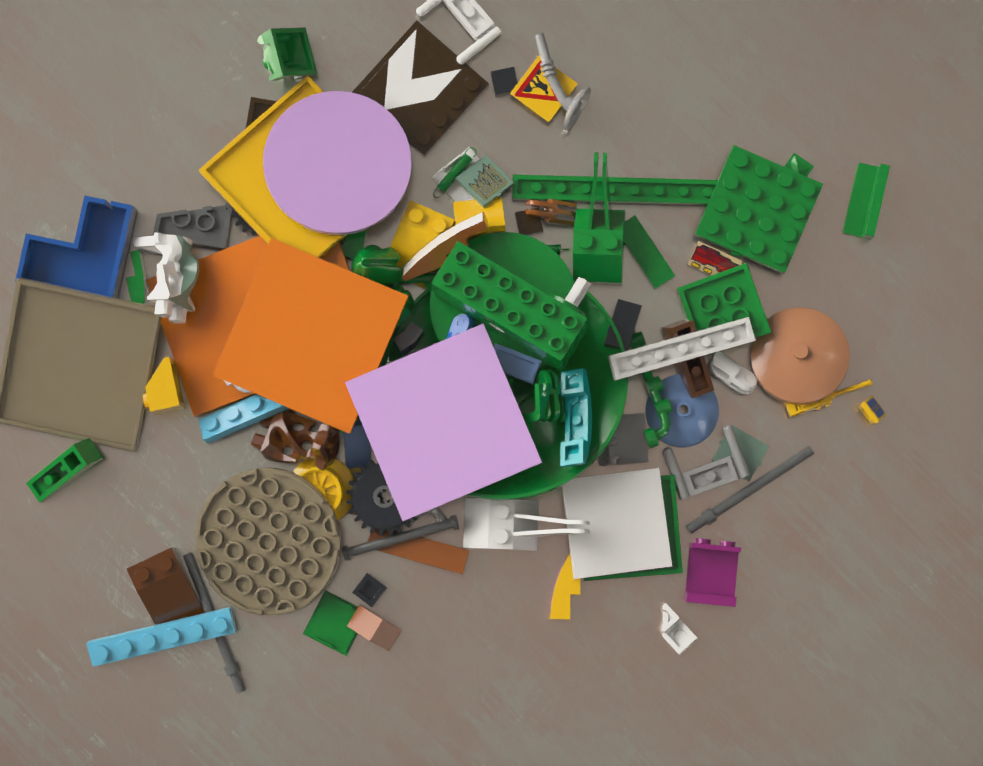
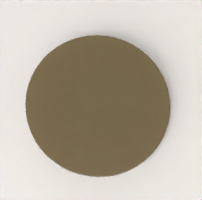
M270 467L255 468L230 477L210 494L200 511L196 524V555L200 568L210 582V586L229 604L248 613L282 615L306 606L325 590L332 580L339 563L341 532L331 504L314 484L288 470Z

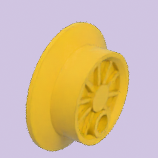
M305 459L294 469L293 473L304 477L314 484L331 504L337 520L341 519L353 506V504H347L346 502L352 499V495L346 494V491L353 489V486L348 483L349 481H355L351 471L338 459H335L333 464L327 466L324 471L319 470L315 466L316 461Z

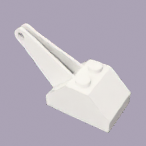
M465 498L463 548L537 551L538 537L577 533L589 534V530L586 529L538 530V520L578 525H589L590 521L539 515V501H500Z

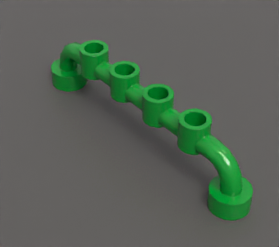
M634 331L630 344L631 349L646 345L642 331L637 333ZM650 370L643 372L642 375L660 419L661 426L656 431H654L653 427L643 430L649 449L659 446L658 440L665 437L669 432L671 422L668 413L673 412L668 398L662 399L659 392L664 390L660 377H653Z

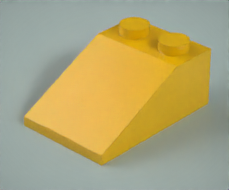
M410 200L390 246L400 255V260L396 263V266L403 269L405 264L422 248L440 234L454 227L455 219ZM411 283L426 290L424 283Z

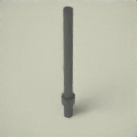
M810 446L806 447L713 509L708 508L701 513L702 516L686 525V528L692 534L706 524L711 525L717 521L718 516L814 455L813 450Z
M192 552L183 555L204 612L215 611ZM225 635L216 637L215 640L226 665L224 667L226 675L230 676L236 694L241 693L246 689L239 674L241 671L239 664L234 661Z

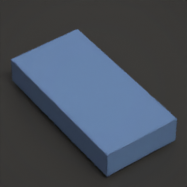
M495 343L494 349L505 375L533 385L542 361Z
M356 421L351 434L343 431L345 464L349 469L358 468L361 465L367 467L369 466L368 461L371 460L369 439L362 422Z

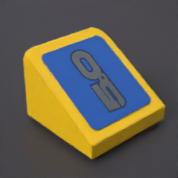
M873 396L868 397L858 405L860 411L872 425L878 423L886 416V412Z

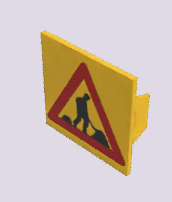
M538 55L510 94L547 122H550L562 105H560L547 79L543 77L545 72L541 70L543 68L540 67L542 61L540 55ZM556 68L554 69L557 71L556 77L565 94L569 97L578 83Z

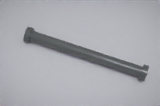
M452 515L447 520L352 547L346 545L342 547L343 557L345 561H348L353 556L451 528L457 530L459 529V523L456 515Z

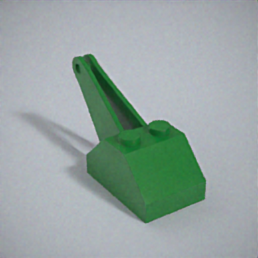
M595 152L590 209L576 208L573 238V279L576 282L578 277L587 280L590 284L622 285L626 211L612 210L607 153L604 152L602 179L605 209H594L599 165V152Z

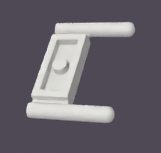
M427 0L416 9L417 15L423 17L443 1L451 13L473 39L476 40L473 45L457 56V62L461 65L502 34L501 30L494 25L491 18L475 0Z

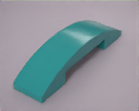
M581 368L561 372V396L565 398V442H561L560 448L561 467L586 464L590 450L592 435L591 395L586 370Z

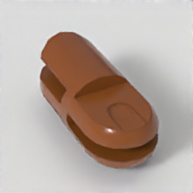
M548 199L546 202L537 200L527 201V206L544 209L543 211L525 209L527 215L543 218L546 223L574 227L575 222L556 219V216L575 218L576 212L558 209V206L577 208V203Z

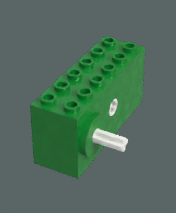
M457 241L431 282L435 297L463 314L470 315L478 323L484 324L488 329L560 372L564 370L588 331L587 315L578 306L591 284L578 277L565 299L556 295L549 296Z

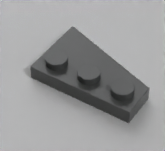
M226 203L223 206L217 207L206 206L203 209L160 213L156 217L153 236L154 233L179 235L190 238L193 241L192 246L224 250L227 247L232 221L231 214L234 209L230 207L229 203Z

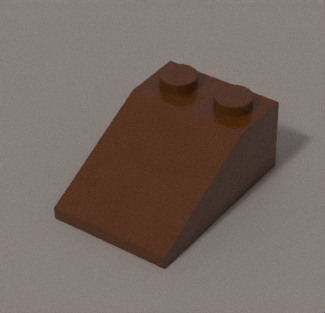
M171 547L127 568L133 585L155 625L205 613L176 548Z

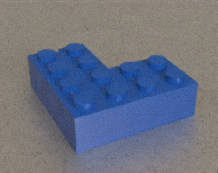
M84 195L74 243L26 233L15 282L20 277L118 298L137 209L133 205L114 201L109 203L105 199Z

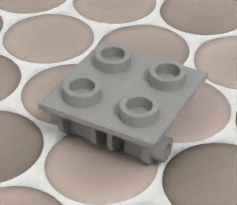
M645 413L622 415L612 440L599 456L600 466L649 462L647 442L643 434V430L646 429Z

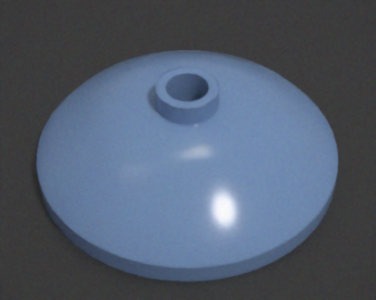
M680 374L661 380L664 390L659 392L662 399L668 398L673 412L668 413L671 422L670 430L660 441L673 447L685 448L695 446L708 438L716 427L719 417V405L715 393L712 391L691 398ZM649 394L645 415L649 428L653 427L654 431L660 428L661 422ZM681 405H685L688 408L687 414L679 412Z

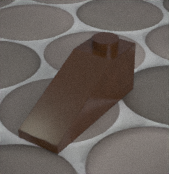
M681 320L661 327L665 340L697 332L693 320ZM704 355L675 363L691 398L714 391Z

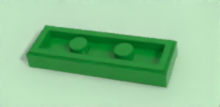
M636 215L626 220L624 245L655 290L674 278L675 274Z

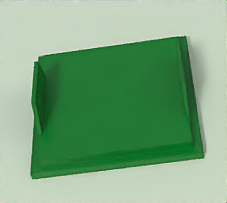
M325 590L303 634L347 656L358 635L347 624L358 606Z

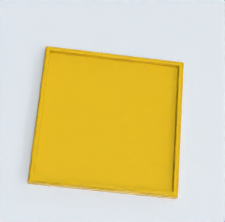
M307 75L199 169V173L267 244L273 238L321 259L346 235H328L314 232L290 219L277 206L268 190L263 169L266 140L278 118L298 101L324 92Z

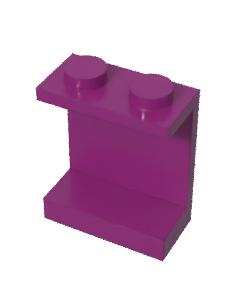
M696 538V543H690L684 602L736 607L737 597H735L738 556L741 552V547H735L736 542L721 541L720 545H711L710 539Z

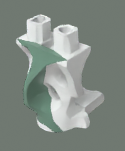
M154 233V236L134 237L133 244L136 248L143 249L150 254H163V259L157 264V285L147 297L148 300L156 303L154 314L159 317H169L168 321L174 324L185 323L187 312L195 311L194 304L189 295L197 282L200 265L199 261L192 254L193 241L184 236Z

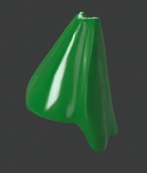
M368 245L358 251L352 261L351 271L387 287L389 284L398 283L402 277V268L396 266V263L400 260V255L392 247L382 249L377 245Z

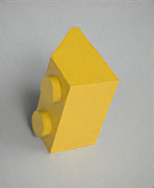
M166 357L162 360L146 385V394H143L145 408H149L150 412L156 415L186 409L175 361L170 357Z

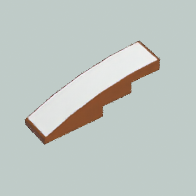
M482 212L460 222L422 248L403 267V280L406 281L442 267L457 241L469 247V236L488 229V219L485 213Z

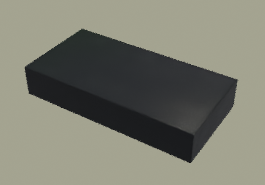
M618 299L612 320L620 334L625 351H628L642 305ZM610 325L604 346L620 349L617 337Z

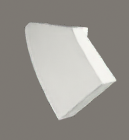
M665 603L663 605L662 636L681 655L698 638Z

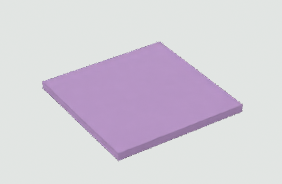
M484 324L345 382L402 521L411 519L542 463Z

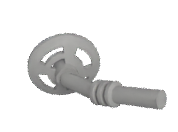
M544 33L535 35L542 61L540 67H543L541 70L545 72L543 77L547 79L560 105L567 111L564 129L569 131L584 110L591 94V88L587 86L574 98L571 96L567 97L556 77L557 71L554 70L556 66L552 65L554 60H551Z

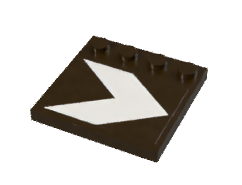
M416 20L352 93L368 97L385 107L403 128L408 143L425 157L486 90L489 83L468 64H459L456 59L457 55Z

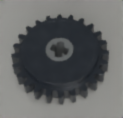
M369 460L368 468L361 465L362 473L354 472L353 475L357 478L356 481H349L348 483L353 486V489L346 491V494L352 495V499L346 502L347 504H353L354 507L349 513L356 512L358 515L354 521L362 520L361 528L364 529L370 526V533H374L376 529H379L380 536L384 535L385 530H388L389 535H394L395 528L401 533L403 532L402 525L410 528L412 526L409 521L410 519L406 521L401 519L378 461L375 464L373 460ZM388 490L391 500H387L385 503L383 502L384 497L380 496V494ZM415 516L411 519L417 521L419 518Z

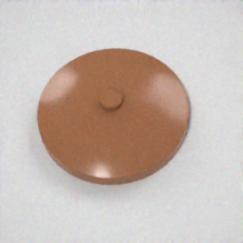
M802 307L785 309L769 317L768 322L772 333L755 338L756 341L752 342L751 366L760 386L775 399L793 405L816 403L835 392L846 376L850 360L849 345L839 325L820 311Z

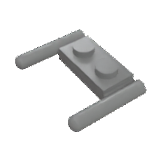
M731 425L725 426L723 431L732 455L681 473L673 449L671 447L664 448L663 453L671 475H675V486L681 500L750 475Z

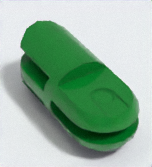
M541 370L536 376V383H551L546 415L541 422H564L565 412L558 376L553 370Z

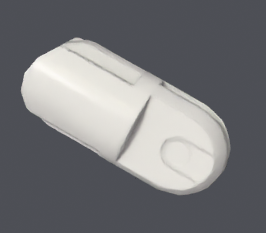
M720 351L716 352L707 364L709 373L738 393L743 395L751 394L757 387L758 381L752 372Z

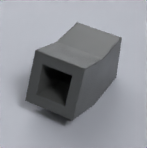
M411 322L404 332L393 338L394 344L402 355L418 345L425 336L424 330Z

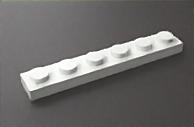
M747 317L608 356V360L615 381L756 340L750 319Z

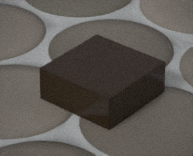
M525 210L515 212L519 234L529 236L544 232L541 218L529 216L525 213Z

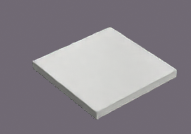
M659 468L574 478L561 486L566 519L590 521L589 525L566 524L567 529L589 530V534H568L574 579L672 566Z

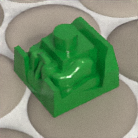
M306 27L271 28L257 39L259 44H266L263 47V64L272 73L269 81H278L288 77H294V80L303 79L307 75L310 77L317 74Z

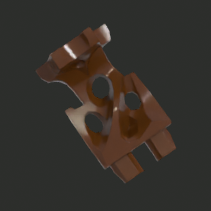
M282 411L261 420L259 424L261 427L268 429L267 434L264 436L255 433L251 441L253 448L259 450L264 458L269 461L297 463L299 459H310L316 461L315 466L319 470L324 471L327 466L333 464L338 454L340 430L330 425L321 424L318 433L312 432L311 429L315 426V421ZM302 424L304 429L296 431L293 429V425ZM302 444H312L310 450H304ZM284 448H291L293 453L286 455L283 453Z

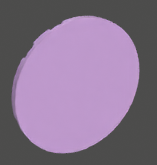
M322 92L308 96L293 104L275 122L264 148V176L268 190L277 206L290 219H293L306 229L322 234H354L367 230V228L383 221L395 210L409 184L411 151L407 137L399 122L385 107L376 101L352 92Z

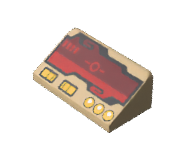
M698 241L688 266L711 276L739 266L743 261Z

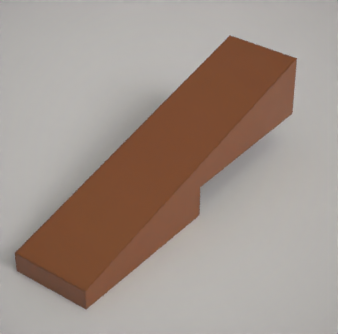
M376 529L374 533H370L368 542L390 536L388 530H385L384 535L380 536L379 529ZM423 537L377 549V551L463 574L469 550Z

